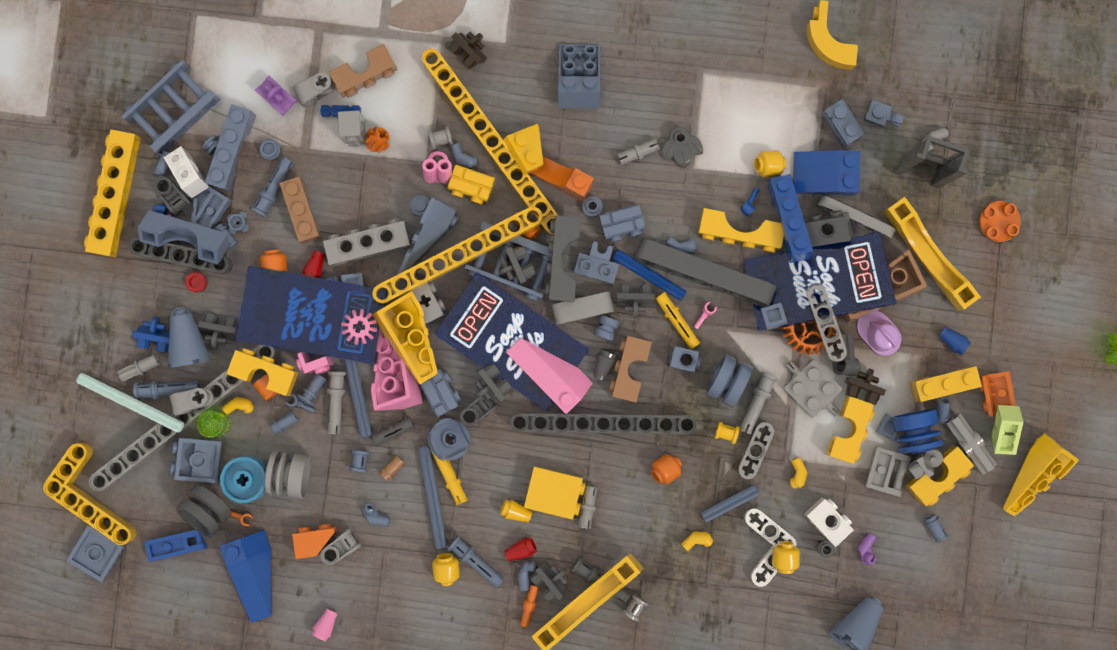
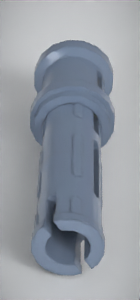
M285 157L281 158L267 186L258 193L259 198L255 205L250 207V210L267 218L270 206L276 202L275 196L280 188V183L284 182L288 172L294 165L292 161Z
M199 380L171 383L152 381L149 384L136 382L133 386L134 398L139 401L141 398L158 399L160 396L200 388Z
M458 535L447 548L448 551L455 553L462 563L465 564L467 562L495 588L504 580V577L500 576L475 554L473 547H469L461 540V536Z

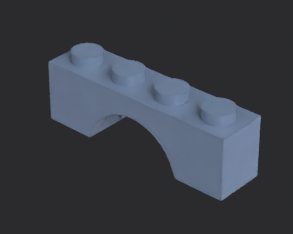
M231 104L205 183L209 186L227 192L231 191L237 174L236 163L240 148L245 138L250 135L256 117L251 110Z
M149 210L138 226L140 242L160 247L170 241H185L195 246L198 251V259L217 265L228 249V233Z

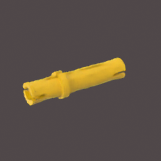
M666 292L656 297L655 300L664 311L665 318H669L689 349L691 350L699 345L701 342L678 311L679 307H675ZM666 304L669 306V308L674 313L677 319L674 318L670 310L667 308ZM678 322L681 323V325L683 326V328L685 329V331L688 333L689 337H688V336L686 335V333L683 331V329L681 328V326L679 325Z
M433 454L447 484L445 487L450 490L456 506L467 501L468 498L460 484L462 481L457 478L450 461H441Z

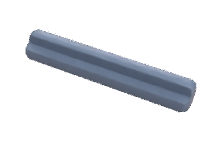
M752 485L702 511L701 515L705 522H709L757 497L759 491L756 486Z

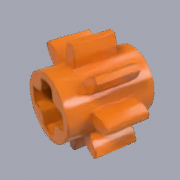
M375 126L373 130L370 128L365 133L367 137L365 144L370 151L380 153L390 146L388 143L390 136L384 128H377Z

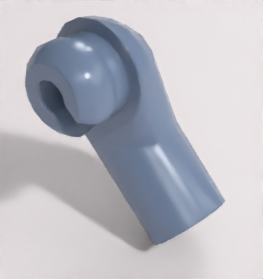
M460 143L450 146L458 165L465 168H472L477 165V158L474 155L464 154Z
M671 236L665 245L690 254L696 250L697 242L694 239H689L680 243Z
M366 503L364 505L363 514L370 524L389 526L390 516L379 515L373 503Z
M525 560L518 574L520 591L529 590V572H535L536 562L534 560Z

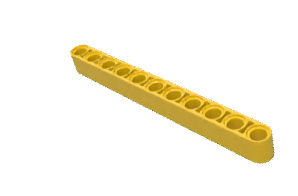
M433 48L425 50L422 60L426 69L526 206L529 208L544 204L547 207V211L542 214L540 225L548 235L554 236V233H550L547 225L551 220H555V216L558 214L530 176L523 174L506 143L441 54ZM430 56L438 58L434 64L427 63V59ZM443 72L450 74L449 78L445 81L439 79L440 74ZM454 89L462 91L459 97H452L451 92ZM467 105L474 107L473 112L470 114L463 112V108ZM484 122L486 124L485 129L481 131L476 130V123ZM495 138L498 140V144L495 147H489L487 141ZM506 154L510 156V161L507 164L500 163L499 158L501 155ZM515 171H520L523 174L522 178L518 181L511 178L512 173ZM530 187L534 189L535 193L532 197H526L523 191ZM531 212L538 221L539 215L535 212Z

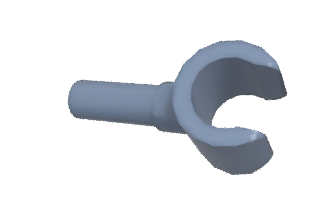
M290 394V396L295 398V402L292 404L286 401L288 406H298L314 413L315 408L302 402L296 395Z

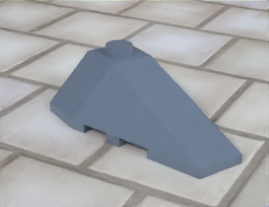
M433 197L431 198L420 221L422 229L414 234L412 239L413 248L407 251L398 274L414 267L449 232L450 228L454 229L459 219L456 216V210Z

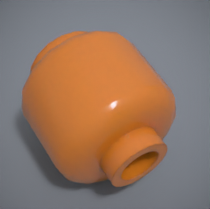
M281 250L264 251V255L260 256L261 274L269 276V280H274L275 278L282 279L281 275L288 272L287 256L281 253Z
M664 454L652 463L650 473L658 484L668 485L680 477L682 463L677 456L673 457L670 454Z

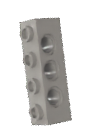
M400 219L390 220L388 225L380 226V224L370 225L368 230L361 232L360 229L350 230L348 235L341 237L340 234L328 236V240L323 241L328 264L331 267L412 247L406 222L400 221ZM385 232H392L393 237L391 241L383 242L382 236ZM365 237L372 238V244L369 247H363L362 245ZM345 242L352 243V249L349 252H343L342 250Z

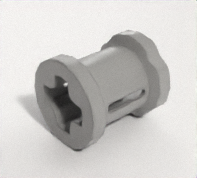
M449 126L445 127L444 130L429 131L433 149L448 143L453 145Z
M632 594V600L627 608L622 610V613L638 622L640 613L649 603L639 596Z

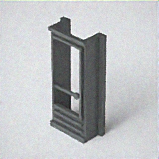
M928 135L927 139L907 153H903L899 166L895 167L892 173L901 175L917 164L922 163L937 168L931 186L941 188L967 174L968 169L964 167L970 149ZM930 143L957 153L947 158L929 152L928 149Z

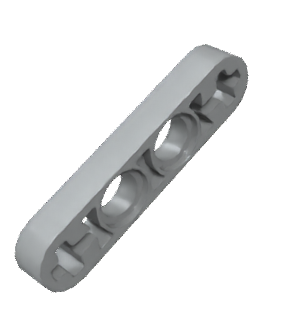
M822 196L818 207L829 213L836 210L849 212L851 223L885 239L891 240L896 230L892 226L830 197Z
M813 283L807 288V297L827 354L833 361H842L847 355V349L828 295L823 285ZM814 289L822 291L820 293L822 303L818 304L816 297L811 296L814 293ZM820 308L829 309V315L826 318H820L817 315ZM834 327L836 334L833 337L825 336L824 331L826 328ZM835 341L838 349H843L840 351V355L837 356L835 353H831L834 351L832 342Z

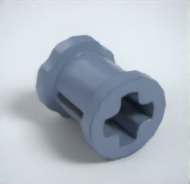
M352 449L353 458L349 470L368 472L366 464L370 451Z

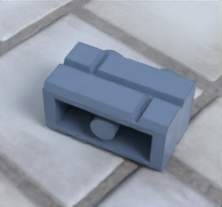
M843 99L822 113L823 118L836 138L839 139V143L843 148L865 134Z
M639 204L599 215L605 241L610 240L611 243L622 240L624 235L630 234V237L641 235L642 230L646 228Z
M438 369V374L420 384L437 417L459 407V401L462 400L456 389L452 390L449 384L452 380L448 372H443L442 369Z

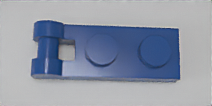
M196 530L144 542L149 562L207 548L203 535ZM190 537H194L195 545L190 546Z

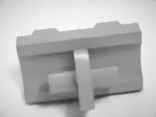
M937 449L927 451L925 455L924 452L917 453L916 459L909 463L911 466L909 470L916 479L924 474L931 477L934 475V467L942 463L943 455Z

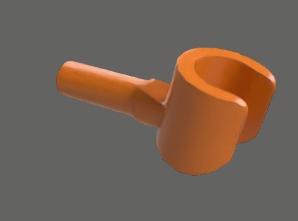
M231 511V516L239 519L242 525H251L243 519L245 516L253 518L251 513L241 514Z

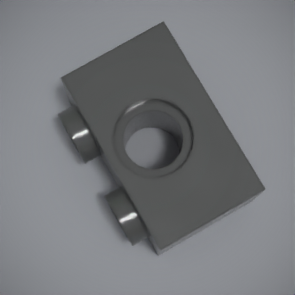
M836 210L830 212V215L822 216L821 213L813 214L805 222L812 247L851 241L853 237L849 212ZM826 223L831 224L834 230L831 232L826 231L823 225Z

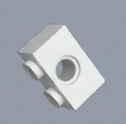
M180 146L164 157L181 189L191 198L209 187L205 183V179L192 156L183 147Z
M821 497L804 513V516L828 542L836 547L854 531L850 526L852 522L846 515L843 514L841 516L836 511L838 507L831 499L826 500ZM829 515H833L835 519L834 524L831 526H827L825 523Z

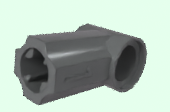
M841 334L847 349V355L842 361H833L832 368L837 375L855 376L860 371V362L855 358L853 334ZM835 341L836 356H837V355H840V351L843 350V349H838L837 344H836V341Z

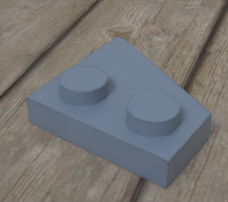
M209 186L194 198V211L191 223L214 229L232 200Z

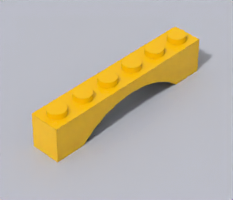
M905 197L899 199L883 211V214L957 311L965 310L981 298L971 283L938 249L924 228L917 212Z
M630 552L531 637L542 650L551 649L593 611L640 574L644 568Z

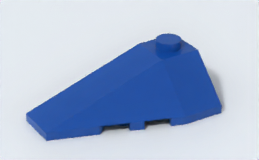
M265 530L221 545L220 549L225 564L251 623L272 616L271 547Z

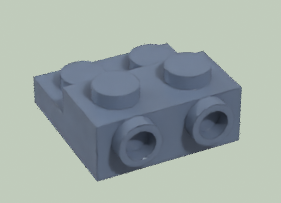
M177 437V441L172 442L171 453L175 454L174 462H170L169 474L173 475L172 479L217 483L222 441Z

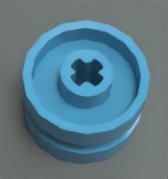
M242 456L229 461L224 466L220 475V486L223 493L230 500L237 503H249L263 497L266 494L265 472L267 464L256 456ZM248 476L249 481L246 482L244 477Z

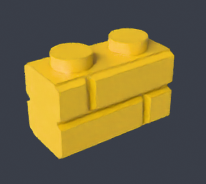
M455 165L448 190L452 191L451 195L463 198V196L471 198V202L482 205L483 202H489L496 179Z

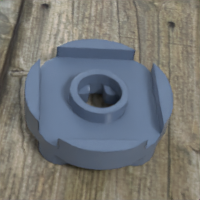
M451 418L442 419L435 423L427 434L431 451L441 461H452L462 457L466 453L468 443L470 442V435L465 425ZM446 434L448 437H453V440L451 441L452 445L446 443Z

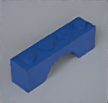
M791 174L771 178L768 189L773 206L776 207L780 216L789 262L794 263L810 259L813 249Z

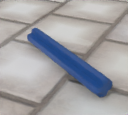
M621 250L615 252L613 260L676 299L682 300L686 295V290Z

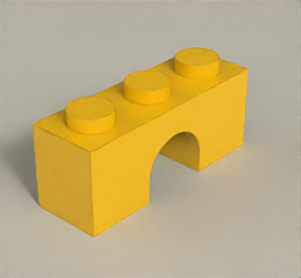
M245 348L242 351L235 350L227 371L228 375L244 381H251L253 374L257 370L263 369L269 376L266 389L290 396L299 373L294 371V366L283 362L280 366L274 363L275 359L264 355L262 358L254 356V351Z
M977 366L950 371L946 374L910 382L915 402H923L982 387Z
M850 396L845 397L839 416L847 418L851 422L852 431L845 438L832 436L827 456L851 464L859 460L861 441H865L868 434L866 429L868 421L871 422L874 416L873 404Z
M951 446L942 454L943 461L941 465L943 474L938 480L933 481L924 474L918 479L913 478L905 485L921 505L926 507L934 505L939 500V495L952 490L955 487L954 483L959 478L964 479L971 473L970 469L974 465L958 446Z

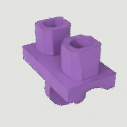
M270 75L255 89L282 116L297 102Z

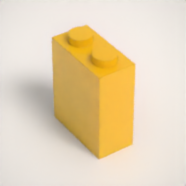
M534 466L524 508L573 520L574 515L578 516L581 503H577L579 495H583L586 483L582 482L583 477Z

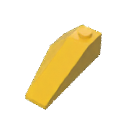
M412 291L372 314L382 333L419 385L438 374L433 351L430 347L428 329L423 317L424 312Z
M1044 433L1036 439L1030 449L1003 509L1015 517L1035 500V495L1038 492H1046L1050 488L1048 484L1054 479L1058 478L1061 480L1079 459Z

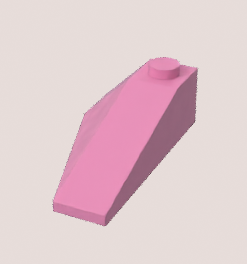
M379 328L376 348L378 357L377 364H374L373 370L375 372V380L371 386L374 410L406 409L421 404L422 397L419 383Z
M522 338L506 352L565 414L583 398L593 384L579 368Z

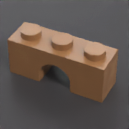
M385 44L366 52L369 59V67L363 73L353 72L348 63L329 71L343 98H350L358 93L357 90L363 87L370 88L376 84L377 80L381 78L387 79L395 74L394 72L397 68Z
M296 177L281 182L280 187L298 242L304 245L322 239L317 219L310 208V198L304 180L301 177Z
M627 336L626 340L622 339L619 351L623 352L621 360L617 359L614 371L617 372L616 380H611L609 392H612V397L637 403L642 382L634 381L629 377L628 367L633 361L647 362L652 342Z

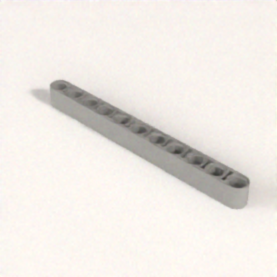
M262 343L252 350L255 352L254 356L262 358L263 349L269 347L271 349L270 358L276 359L278 356L277 347L269 343ZM227 369L204 387L210 389L213 393L214 387L218 385L222 389L221 395L218 397L214 395L213 402L209 406L189 412L188 420L183 422L184 427L180 433L247 381L238 379L235 384L231 383ZM263 369L257 370V371L253 374V377H254L256 374H258V373H259L261 370H263ZM201 394V396L198 397V398H199V399H200V398L203 399V398H204V394ZM174 412L169 415L182 421L181 415L174 416ZM158 423L92 474L89 479L90 487L95 491L111 488L180 433L172 430L171 434L167 435L164 432L165 426ZM150 437L154 438L155 440V446L153 448L149 447L148 445V439ZM133 450L138 452L139 457L136 461L131 457ZM116 463L122 466L120 474L115 471ZM100 476H103L105 479L104 486L98 483Z

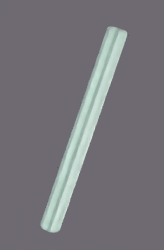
M80 373L76 379L78 384L175 432L180 433L184 427L182 421L86 374Z

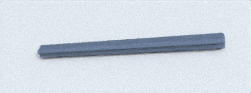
M337 276L327 278L329 293L332 294L331 303L339 335L344 302L339 279ZM342 352L361 438L372 436L356 357L355 354Z

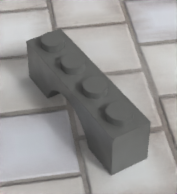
M556 215L555 220H551L550 233H554L553 241H549L548 254H552V262L547 263V275L551 276L550 283H546L545 295L549 296L551 301H575L576 280L564 272L561 265V255L568 244L579 240L581 217Z

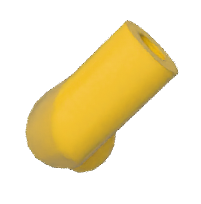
M235 397L223 405L222 409L227 415L236 409L244 410L248 414L254 410V405L247 398Z
M797 457L791 460L796 471L795 476L790 479V485L794 489L805 485L808 474L801 457Z
M695 531L681 545L689 551L695 544L709 547L712 545L713 539L707 532Z

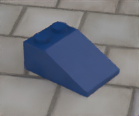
M861 151L794 152L793 184L796 194L855 196L859 193Z

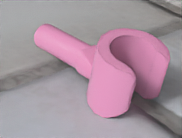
M707 302L703 306V313L694 327L698 329L708 316L716 312L717 306L710 312L707 310V305L710 302Z

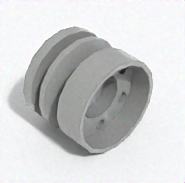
M273 451L265 472L266 494L273 495L276 491L277 496H282L287 487L288 497L304 499L310 478V456L295 454L290 463L289 453L284 452L281 456L280 452Z

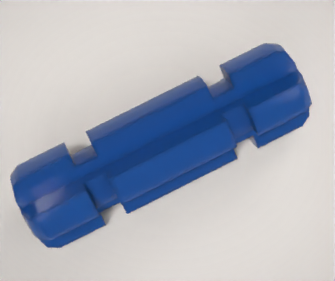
M322 105L320 108L322 117H330V115L338 117V112L360 111L361 113L359 105H352V107L349 105H332V107Z

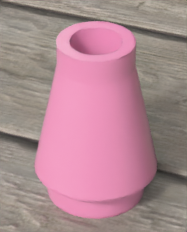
M326 609L313 626L311 635L326 642L328 637L331 638L338 614Z

